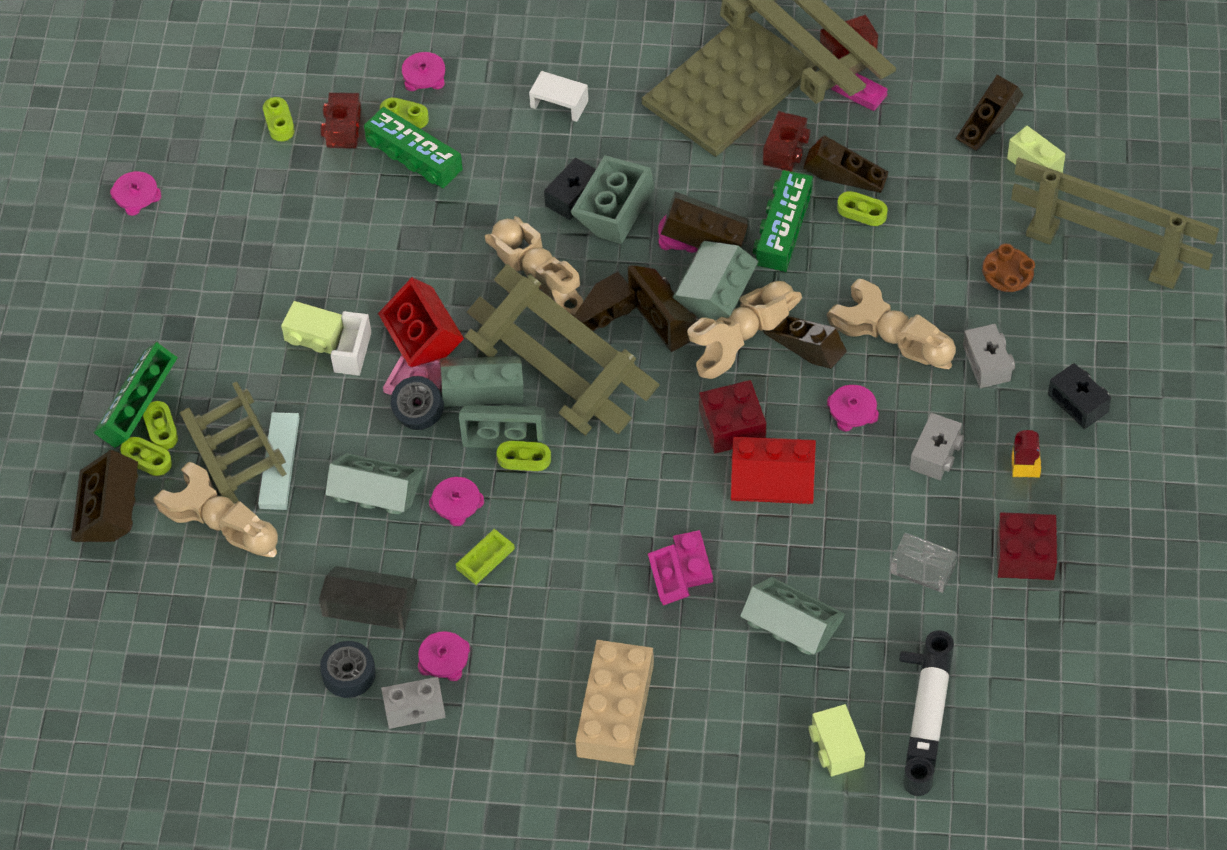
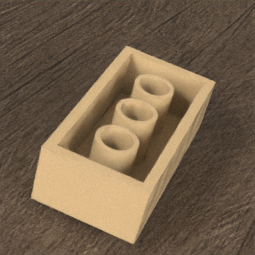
M602 640L596 641L576 737L577 757L634 765L654 666L653 648Z

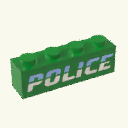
M384 106L364 124L366 141L371 147L385 152L392 160H398L410 171L417 172L425 177L431 184H436L444 189L463 170L461 153Z
M783 170L780 180H775L773 186L774 198L769 199L767 203V220L762 219L759 234L762 235L760 240H755L753 246V254L756 255V260L758 261L756 266L787 272L812 195L813 176Z
M158 342L144 350L93 433L114 448L127 441L178 357Z

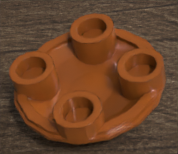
M1010 244L1000 245L998 249L990 252L983 261L982 273L985 280L992 287L1001 291L1015 292L1022 290L1030 284L1034 277V260L1029 258L1024 252L1013 248Z

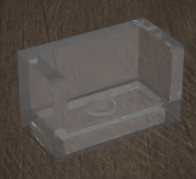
M904 533L892 558L891 573L943 593L955 568L957 552Z

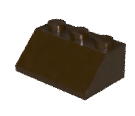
M674 192L661 235L699 248L703 241L738 245L741 247L748 227V221L745 217Z
M636 265L629 266L628 284L635 291L636 308L670 352H673L690 343L687 330L698 321V318L692 312L689 313L682 304L672 298L675 293L671 290L665 276L661 277L656 269Z
M111 449L80 470L71 535L72 541L115 542L130 532L133 525L132 511L136 500L134 494L135 485L138 480V461Z

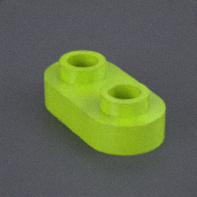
M272 97L266 100L263 104V112L271 138L276 141L289 140L294 135L295 130L287 102L280 97Z
M388 98L380 104V109L384 106L420 129L428 124V110L422 104L399 98Z
M853 191L844 192L838 197L837 210L843 217L870 226L882 225L887 219V206L878 199Z
M151 402L143 414L151 442L169 450L178 442V434L170 409L164 402Z
M131 437L121 445V454L138 461V469L160 476L167 473L172 467L170 453L165 448L145 439Z
M506 441L499 445L496 452L499 465L509 470L542 471L551 463L549 447L539 442ZM510 456L515 457L514 459H507ZM536 458L542 459V460H539V461H534V459H536Z

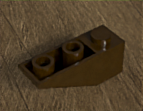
M996 75L955 139L978 151L1010 117L1024 95L1019 87Z
M825 135L809 149L803 169L824 181L879 193L883 191L888 176L887 170Z
M617 271L594 285L574 317L592 331L604 328L611 321L622 315L629 314L636 308L635 291Z
M787 316L774 329L763 330V333L809 363L831 369L847 352L835 327Z

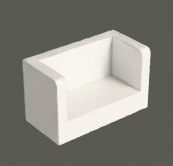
M541 71L529 92L530 107L536 109L541 99L571 108L572 120L577 122L588 103V86Z
M344 311L342 313L344 328L337 351L332 350L331 352L333 370L335 373L360 376L371 336L368 314Z

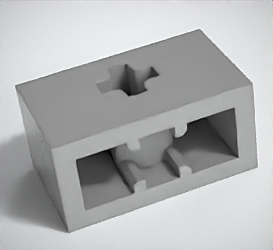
M996 324L966 330L964 332L963 348L979 388L1011 381L1012 370L1015 369L1014 358L1012 354L1007 353L1005 336L1003 333H999Z
M931 413L911 454L910 470L941 481L944 472H950L955 458L952 456L954 451H959L963 444L964 435H961L962 423Z
M438 677L381 688L389 729L446 718Z

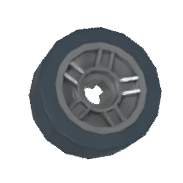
M412 376L402 380L396 385L391 394L390 404L393 414L404 426L412 430H423L433 426L439 421L444 411L441 391L432 380L423 376ZM416 399L422 401L421 405L418 407H415Z
M341 641L324 652L320 661V672L327 690L339 697L350 698L365 693L372 686L376 677L375 664L371 652L367 647L358 642ZM351 668H353L350 672H344V671H343V670H345V671H346V670H350Z

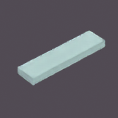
M272 412L268 439L273 449L279 448L286 460V463L282 464L286 475L282 477L275 466L263 472L258 502L259 509L287 510L300 419L299 413ZM266 450L265 458L269 457V454H268L267 450Z

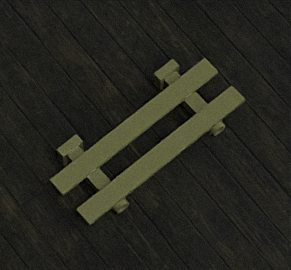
M722 0L720 16L735 30L744 25V18L757 11L821 69L815 72L810 67L802 72L800 90L815 104L823 101L825 91L835 85H838L850 97L865 89L866 84L855 74L866 68L872 71L880 80L896 72V67L821 0L793 1L851 52L839 60L775 2L777 0Z
M1018 157L1015 174L1040 183L1039 192L1016 183L1012 189L1011 200L1036 208V213L1026 231L1027 237L1050 245L1060 226L1061 220L1055 218V216L1160 253L1148 281L1174 289L1184 266L1178 260L1209 271L1213 254L1183 244L1182 241L1184 235L1215 245L1219 228ZM1061 190L1165 227V234L1161 236L1058 199V192Z
M506 264L494 281L508 291L509 295L497 309L479 296L467 313L483 326L477 333L470 329L464 337L487 357H494L498 351L493 346L500 339L577 402L571 409L564 405L558 413L585 436L592 429L587 422L593 415L619 435L631 421L632 417L608 399L612 392L622 382L647 401L660 384L634 364L637 358L629 351L624 349L622 352H618L539 289L541 283L531 274L523 277ZM526 307L604 368L592 384H589L513 323Z

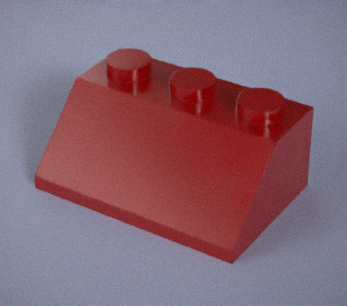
M413 277L378 313L406 363L412 368L447 357L464 339L434 288Z
M733 437L731 501L813 504L816 440Z

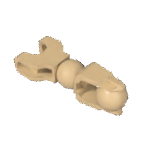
M514 216V219L499 220L493 226L492 233L485 235L486 243L497 251L498 257L505 264H508L516 271H524L526 276L531 274L541 283L539 288L574 316L583 303L582 297L575 290L580 286L578 272L567 261L560 262L549 251L545 250L542 246L540 233L528 223H523L519 217ZM524 239L529 246L522 250L518 247ZM570 300L576 307L572 309L566 308L564 303Z
M857 279L851 285V295L853 300L858 303L857 306L846 307L837 304L827 313L830 325L847 336L871 335L877 338L880 335L885 342L898 343V348L902 355L908 359L942 369H950L952 367L951 361L956 353L953 339L939 331L936 326L920 315H915L909 319L903 312L891 311L890 305L883 301L879 287L864 279Z
M774 281L763 288L755 289L740 297V307L734 309L729 318L720 317L717 320L701 318L690 326L687 330L689 340L706 346L704 354L696 362L699 376L713 379L730 369L734 363L736 353L744 345V341L752 338L758 330H772L789 315V311L801 301V293L794 292L792 287L784 281Z
M188 462L181 469L184 480L188 484L186 489L177 493L161 490L153 498L158 510L174 522L185 523L195 520L202 524L206 523L210 529L221 530L227 541L234 546L266 557H274L277 554L275 546L278 542V533L270 522L260 520L256 514L240 501L234 504L229 498L218 496L207 471L192 462Z

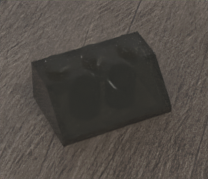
M336 566L326 575L319 597L322 616L404 630L416 589L417 579Z

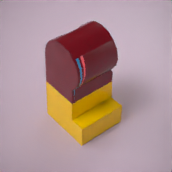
M1033 430L1020 431L1016 433L1014 438L1012 477H1040L1039 434Z

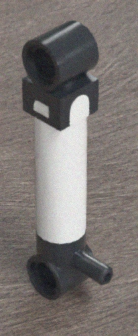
M942 630L933 631L927 636L924 654L907 651L900 652V662L922 665L903 779L906 791L914 796L927 794L933 784L954 648L952 636ZM934 648H941L944 651L938 652L935 651ZM921 774L925 778L916 779L912 775Z

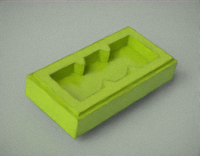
M493 529L455 564L456 569L477 585L515 550L514 544L497 530Z

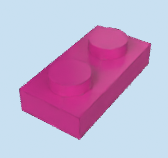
M858 73L855 75L866 84V88L851 97L838 85L832 87L831 90L872 111H875L888 92L887 88Z
M700 530L674 535L673 543L679 555L687 588L713 583V575Z
M673 544L648 553L662 604L666 605L690 596L675 545Z

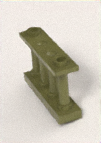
M237 381L232 385L238 396L202 416L200 414L195 416L190 408L180 412L220 494L223 497L229 498L233 503L239 501L234 492L238 489L237 486L275 466L282 477L286 475L282 464L286 463V460L279 448L273 449L250 405L255 401L247 388L242 390ZM244 406L248 414L247 417L212 436L210 434L205 435L203 430L207 428L206 425ZM254 425L259 435L258 437L223 456L220 454L215 455L213 450L217 449L218 444ZM265 446L269 457L234 476L228 475L226 477L224 470L228 469L227 465Z

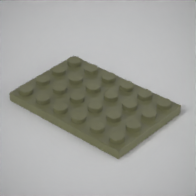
M746 16L742 27L735 30L729 24L643 96L642 105L710 154L717 157L801 84L802 72L811 67L814 71H817V66L804 54Z

